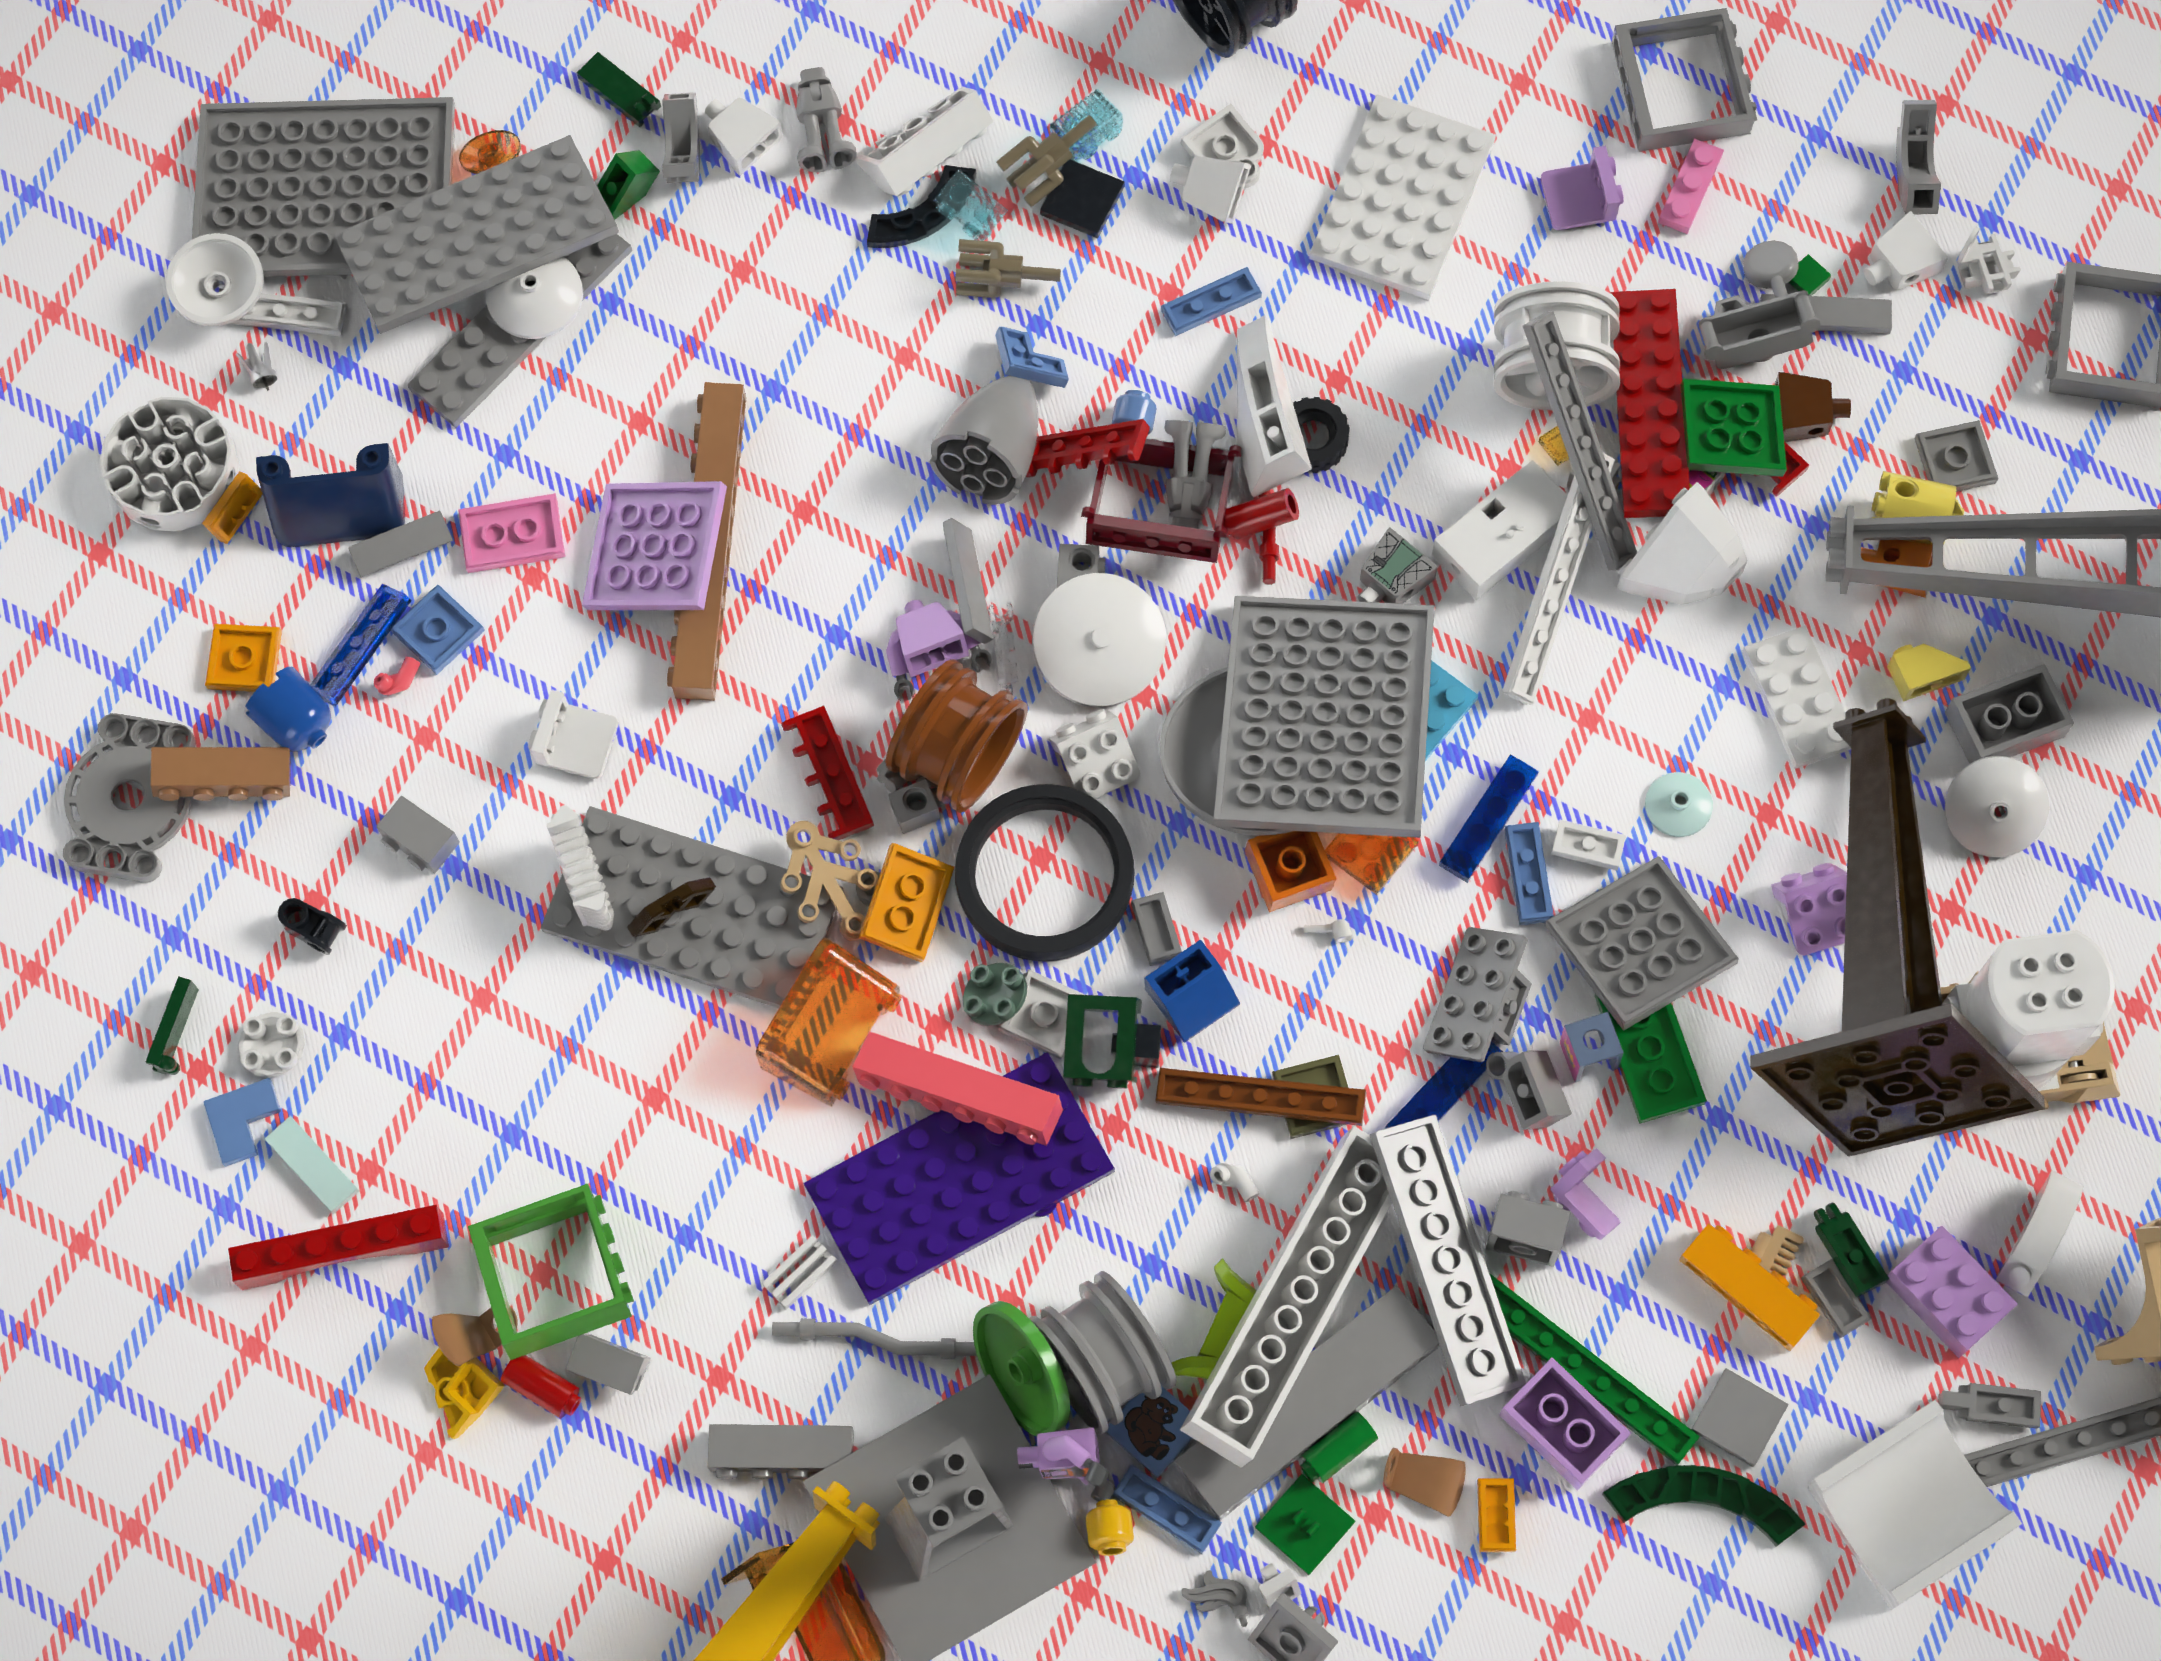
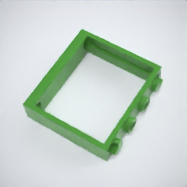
M588 1183L468 1226L502 1346L510 1360L632 1317L628 1303L634 1302L628 1282L621 1283L619 1274L625 1272L619 1253L612 1254L610 1244L615 1243V1238L609 1222L603 1224L600 1216L606 1213L601 1195L594 1197ZM587 1212L614 1298L517 1333L492 1246Z

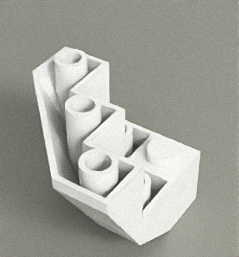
M1696 482L1689 490L1683 488L1672 500L1673 507L1660 524L1654 525L1646 534L1645 539L1647 541L1635 557L1629 559L1618 572L1621 576L1617 588L1622 592L1685 605L1721 595L1743 574L1748 560L1738 533L1705 489Z

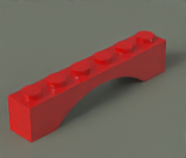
M436 1204L229 1247L228 1252L232 1281L241 1290L275 1284L303 1272L333 1264L380 1256L414 1255L448 1248L449 1243L444 1213Z

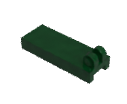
M599 52L576 72L580 81L638 127L644 124L643 120L655 109L658 111L661 108V102L658 98Z
M178 976L145 1063L152 1065V1070L165 1075H176L180 1071V1065L173 1056L199 991L190 979Z

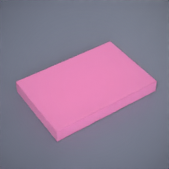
M556 493L458 509L465 565L468 573L566 557Z

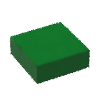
M1807 254L1798 262L1799 269L1795 277L1788 283L1797 291H1806L1808 296H1812L1830 280L1832 275Z

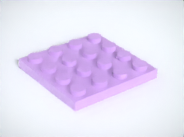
M721 481L606 483L582 606L588 611L704 610L727 486Z

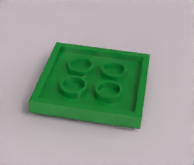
M1683 378L1680 387L1686 458L1689 470L1784 476L1787 468L1779 385Z

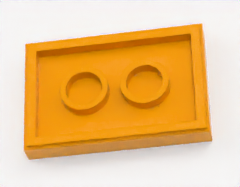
M891 843L859 939L923 962L955 867L896 843Z

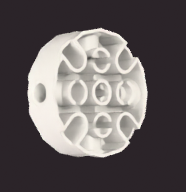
M161 396L148 400V404L139 406L132 412L128 410L116 419L104 438L99 464L107 489L113 499L131 520L152 530L181 531L202 524L239 471V460L233 440L227 429L208 407L189 398Z

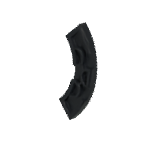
M945 165L938 184L923 203L913 209L908 208L896 213L872 214L867 247L892 248L920 241L939 231L959 213L969 198L977 175L976 169Z

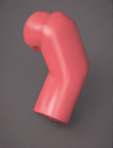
M406 656L398 673L392 675L380 673L374 678L375 688L378 689L379 693L387 696L407 690L421 663L412 657Z

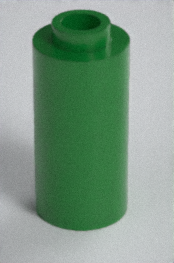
M1355 1411L1301 1454L1303 1463L1299 1466L1311 1482L1318 1480L1323 1484L1379 1438L1369 1422L1358 1411Z

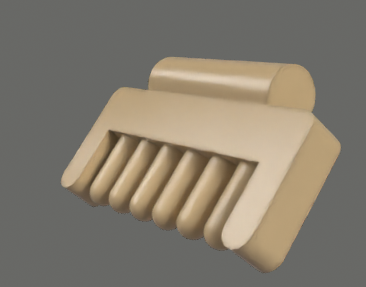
M1778 1225L1772 1235L1760 1232L1751 1251L1762 1260L1759 1265L1769 1273L1772 1272L1770 1270L1772 1269L1782 1275H1787L1788 1270L1774 1263V1261L1787 1268H1790L1792 1263L1777 1254L1794 1260L1795 1254L1781 1246L1793 1252H1798L1799 1247L1796 1245H1801L1804 1238Z

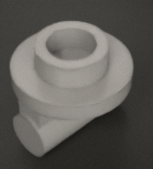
M884 759L877 768L879 772L877 780L880 783H884L889 792H894L908 781L900 776V772L894 773L886 768V759Z

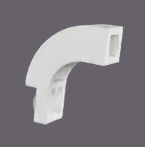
M2051 1170L2035 1198L2030 1216L2017 1242L1997 1274L1996 1281L2027 1297L2030 1295L2041 1274H2044L2069 1227L2081 1199L2084 1186Z

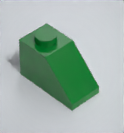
M640 150L616 153L597 184L614 220L647 195L660 173V170Z

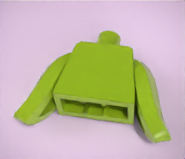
M1223 1258L1214 1266V1272L1226 1294L1198 1356L1184 1357L1171 1362L1176 1376H1190L1208 1380L1257 1291L1235 1273Z

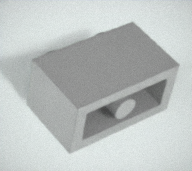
M402 795L376 826L382 836L380 841L387 848L395 853L400 849L409 855L407 860L414 867L421 871L427 868L434 874L460 843L453 830Z

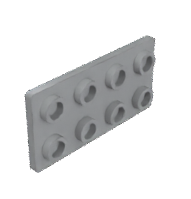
M1468 927L1466 929L1423 1045V1049L1427 1053L1483 1062L1492 1039L1498 1044L1510 1046L1532 985L1518 970L1528 942L1524 935Z

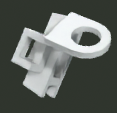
M1975 226L1957 260L1958 271L1964 288L1970 289L1982 286L1985 294L2008 290L2013 284L2011 279H2015L2021 271L2020 266L2014 267L2012 258L2016 254L2014 249L2002 252L1995 233L1990 234L1989 241L1979 243L1977 236L1981 228ZM1987 254H1991V255H1992V256H1990V257H1985V258L1983 257V255H1987ZM1994 265H1997L1999 273H1997Z

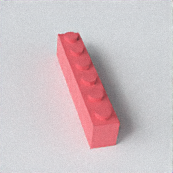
M870 1031L852 1066L859 1084L869 1090L876 1091L878 1088L890 1092L898 1100L908 1101L911 1099L917 1101L930 1111L940 1112V1110L952 1113L955 1118L962 1122L971 1123L975 1121L984 1124L988 1130L994 1133L1003 1134L1007 1132L1016 1135L1020 1141L1030 1145L1039 1143L1047 1146L1063 1111L1059 1095Z

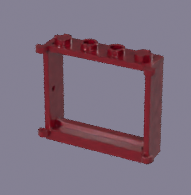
M1146 439L1138 461H1130L1128 455L1119 456L1116 458V461L1173 469L1174 443L1157 439ZM1189 444L1188 471L1193 472L1196 446ZM1238 445L1230 446L1229 450L1211 448L1208 474L1224 476L1214 531L1099 514L1109 466L1104 464L1103 459H1100L1090 506L1083 507L1081 517L1087 518L1085 544L1217 563L1221 537H1227V528L1224 527V520L1233 478L1235 457H1241L1242 448Z

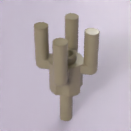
M1088 115L1061 138L1056 133H1052L1038 144L1034 137L1027 136L997 160L996 163L1004 172L1026 153H1029L1031 158L1008 176L1006 180L1013 189L1017 186L1022 191L1043 173L1047 176L1046 180L1024 197L1026 203L1032 208L1063 182V175L1058 168L1073 157L1069 148L1097 126V124Z
M959 239L958 252H966L960 253L959 266L982 267L983 271L956 268V295L998 298L1001 295L1002 287L1021 288L1022 279L1060 282L1061 269L1023 266V256L1004 255V246L1000 242Z

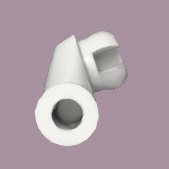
M1219 1163L1210 1171V1178L1213 1183L1236 1188L1245 1203L1253 1200L1260 1194L1247 1171L1242 1166Z

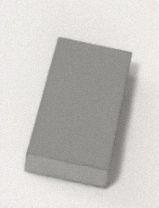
M1164 891L1131 900V906L1149 966L1168 962L1180 954L1182 950Z
M1833 1259L1802 1276V1282L1839 1338L1844 1337L1872 1319L1859 1298L1855 1297Z

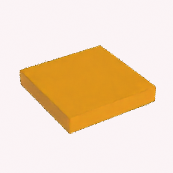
M214 623L205 682L206 688L210 690L255 692L263 683L267 687L274 683L282 635L280 627Z

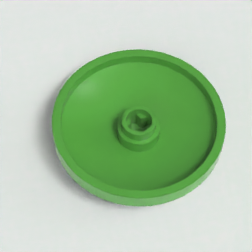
M995 1301L981 1308L976 1313L973 1321V1340L984 1376L991 1375L1018 1425L1034 1436L1040 1433L1062 1430L1069 1420L1070 1399L1063 1372L1048 1342L1035 1324L1012 1304L1004 1301Z

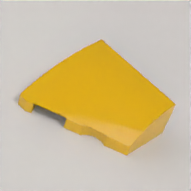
M438 1348L424 1367L429 1383L435 1388V1400L438 1408H444L451 1427L447 1432L452 1439L460 1437L482 1415L505 1387L477 1357L461 1366H456Z

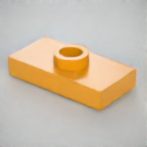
M239 471L202 524L220 542L228 544L263 495L261 488L247 474Z
M1478 1478L1479 1552H1516L1514 1478Z

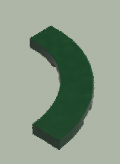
M1676 1465L1641 1472L1618 1482L1602 1493V1496L1623 1523L1638 1514L1663 1505L1674 1503L1705 1504L1724 1509L1745 1519L1759 1529L1775 1547L1806 1525L1797 1513L1774 1493L1751 1482L1746 1477L1707 1466Z

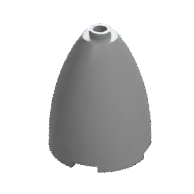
M1009 375L999 378L980 388L952 413L931 444L932 457L929 461L937 477L947 487L957 494H960L963 489L982 496L983 504H1003L1015 498L1028 473L1038 434V403L1031 382L1027 379Z

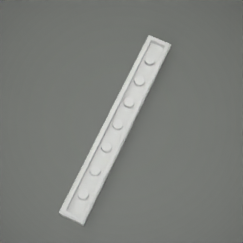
M1603 453L1611 473L1615 459ZM1575 475L1502 690L1503 693L1525 705L1534 704L1593 527Z

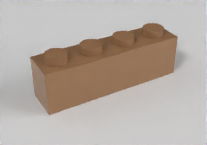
M151 747L152 795L164 801L178 800L179 797H193L199 801H209L214 799V797H228V799L234 801L247 800L248 797H262L265 800L276 801L281 800L283 797H290V748Z

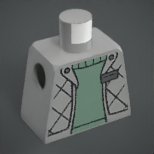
M1389 527L1361 569L1360 581L1366 588L1357 598L1359 602L1379 603L1383 600L1385 603L1403 604L1435 580L1438 566Z

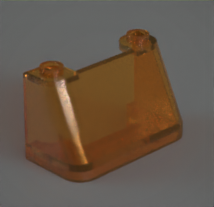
M824 937L814 949L759 1041L755 1055L760 1069L832 1107L836 1099L841 1101L846 1095L850 1086V1082L847 1081V1070L880 1014L884 1016L888 1011L893 1013L898 1007L902 998L900 986L838 944Z

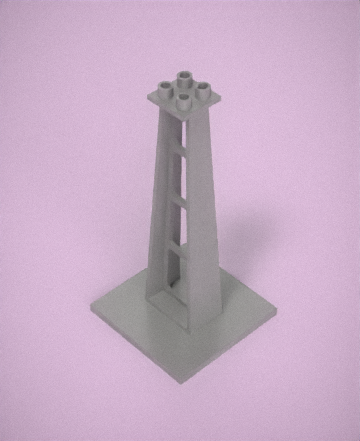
M1847 506L1845 518L1830 517L1826 541V551H1829V557L1826 563L1825 581L1840 582V594H1847L1849 582L2161 618V587L2141 586L2137 583V539H2161V509L1854 519V506ZM1926 539L1932 542V565L1927 568L1866 562L1861 558V543L1866 540ZM1947 539H2023L2025 541V574L2023 576L1948 570L1943 565V543ZM2125 539L2126 584L2040 578L2036 573L2037 540Z
M990 1374L802 1481L812 1500V1491L816 1486L826 1491L830 1484L836 1481L850 1492L848 1499L851 1503L847 1508L853 1513L862 1502L870 1505L879 1513L880 1516L877 1520L880 1524L875 1530L876 1546L873 1550H870L856 1540L844 1558L901 1661H930L1097 1563L1050 1479L1042 1478L1039 1467L1019 1469L1017 1447H1030V1444Z

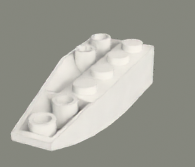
M1266 315L1237 329V445L1242 448L1241 461L1250 493L1253 497L1312 469L1270 323Z

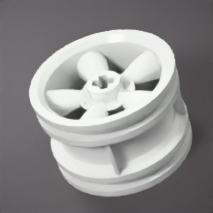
M1548 281L1518 287L1507 292L1497 300L1494 306V335L1504 345V349L1494 359V389L1500 397L1518 406L1538 410H1552L1523 325L1545 312L1553 311L1586 406L1600 403L1616 393L1620 386V359L1618 354L1610 348V343L1619 333L1620 310L1619 303L1612 294L1599 287L1585 283Z

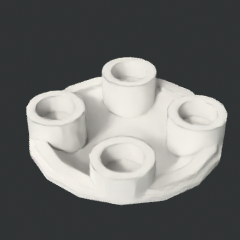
M272 1011L260 1014L257 1017H249L243 1023V1031L238 1042L239 1059L247 1070L257 1076L272 1078L283 1075L295 1067L302 1057L305 1038L303 1029L294 1017L286 1013Z

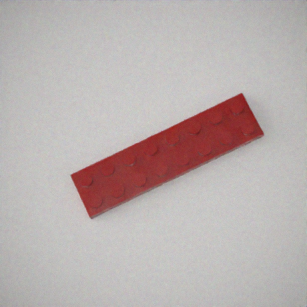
M1676 288L1610 292L1617 299L1620 310V329L1618 336L1613 340V350L1620 359V386L1616 391L1624 519L1665 517L1673 507L1672 500L1683 488L1690 489L1680 387L1682 368Z

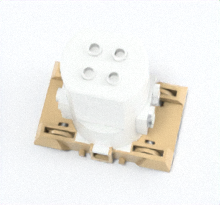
M2079 930L2004 939L1980 971L1974 974L1968 984L1959 985L1958 983H1953L1947 987H1940L1943 1005L1951 1003L2044 1096L2045 1109L2049 1108L2048 1102L2052 1101L2079 1103L2121 1096L2104 1026V1020L2111 1009L2114 999V976L2104 952L2086 934Z

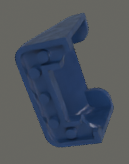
M389 443L373 444L361 449L356 458V471L291 477V469L288 462L280 456L256 457V473L273 534L276 540L285 547L365 540L405 524L403 474Z

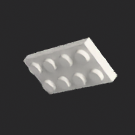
M1806 625L1744 646L1742 650L1794 769L1851 750V747L1833 729V723L1845 719V711Z

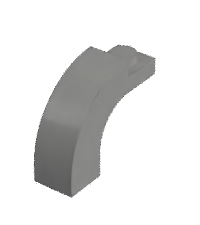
M696 92L664 94L662 99L665 128V157L662 163L663 178H666L667 183L699 182L700 137Z
M1902 100L1900 127H1897L1896 170L1900 202L1905 214L1910 211L1914 215L1938 214L1941 182L1936 175L1934 165V132L1937 111L1935 100Z

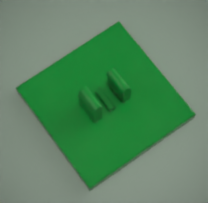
M1301 1474L1260 1520L1255 1529L1309 1576L1356 1521L1308 1478Z

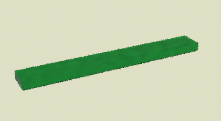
M1490 1274L1510 1336L1545 1364L1553 1358L1617 1420L1672 1463L1679 1465L1700 1436Z

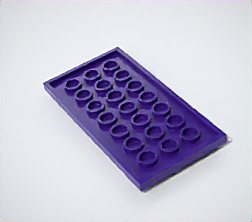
M1048 1052L1003 1075V1077L1059 1095L1063 1111L1047 1146L1035 1143V1145L1026 1144L1020 1141L1016 1135L1007 1132L1003 1134L994 1133L988 1130L984 1124L975 1121L965 1123L955 1118L952 1113L940 1110V1112H935L803 1183L869 1306L1032 1218L1051 1204L1054 1206L1115 1172L1113 1164Z

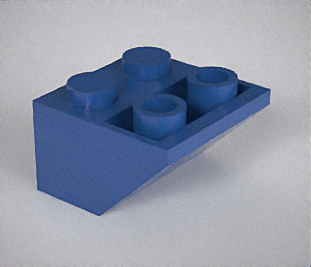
M1201 939L1144 977L1145 991L1184 1043L1240 1005V1001L1222 967Z

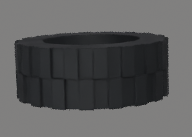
M1305 397L1301 398L1298 402L1294 401L1293 406L1299 426L1307 421H1318L1324 424L1329 431V439L1323 447L1318 449L1306 448L1312 467L1309 471L1312 473H1319L1322 470L1327 471L1333 465L1336 466L1340 462L1341 457H1344L1350 432L1349 424H1347L1348 418L1346 414L1342 413L1338 405H1334L1328 399Z

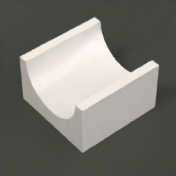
M1936 1399L1814 1478L1807 1487L1890 1610L1901 1605L2022 1525L2015 1512L2003 1506L1973 1470L1955 1442L1946 1424L1944 1410Z

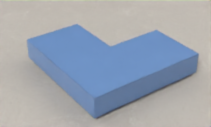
M1002 326L998 327L995 338L1005 375L1062 388L1066 387L1069 377L1063 359L1035 353L1028 332Z
M270 1078L203 1101L219 1155L225 1167L257 1156L258 1152L249 1123L281 1112Z

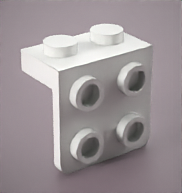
M551 689L548 699H543L539 708V718L541 720L538 729H534L531 732L528 742V748L531 749L530 751L536 764L593 779L600 778L619 725L618 719L613 715L570 705L564 692Z
M1104 709L1088 714L1085 717L1086 721L1078 725L1069 723L1055 730L1056 735L1049 737L1053 750L1063 760L1074 789L1088 794L1094 799L1137 780L1141 775L1118 716L1109 710L1105 712Z

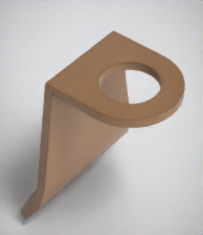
M491 1307L480 1316L449 1313L432 1317V1331L435 1340L447 1359L456 1366H461L476 1357L496 1350L502 1345L499 1332L493 1324L494 1315ZM510 1307L511 1313H512V1316H513V1319H514V1323H515V1326H516V1330H517V1326H518L517 1315H516L515 1311L513 1310V1308Z
M1393 1447L1386 1462L1383 1482L1387 1489L1450 1517L1456 1509L1463 1491L1466 1464L1464 1461L1451 1458L1402 1453L1398 1448Z

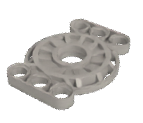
M110 713L105 715L98 723V733L104 742L94 746L81 757L72 769L66 783L64 795L65 813L72 830L78 837L65 844L63 858L73 870L78 872L149 883L156 880L162 871L161 861L153 851L161 848L176 836L187 820L193 797H179L178 800L164 801L159 799V797H153L151 790V747H171V739L178 733H184L188 736V741L183 747H195L196 739L191 730L182 724ZM115 722L123 724V731L119 736L108 737L106 735V729L110 724ZM145 728H152L155 730L154 739L148 743L139 742V733ZM108 748H111V749H112V750H110V751H108V752H106V753L104 752V750H106V749H108ZM96 755H98L99 757H98L97 759H95V760L87 767V769H86L85 771H83L82 769L86 766V764H87L91 759H93ZM78 777L80 781L77 786L76 796H72L73 787ZM134 781L139 783L144 789V798L141 804L132 810L118 809L113 803V794L116 789L126 782ZM185 798V804L182 809L183 799ZM72 806L77 807V812L81 819L77 823L73 818ZM84 831H90L89 833L84 835L82 833ZM76 848H88V856L84 861L79 863L72 861L71 855ZM112 852L119 853L121 861L116 867L107 868L104 866V859L108 854ZM141 859H153L154 866L150 872L145 874L137 872L136 866Z

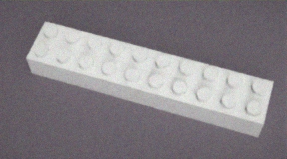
M1353 1126L1341 1137L1180 1428L1182 1432L1240 1468L1255 1457L1392 1204L1370 1135L1356 1126Z

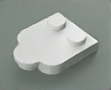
M1231 103L1181 138L1180 144L1192 158L1194 156L1238 161L1251 165L1244 188L1252 187L1258 182L1261 174L1258 163L1263 156L1264 144Z

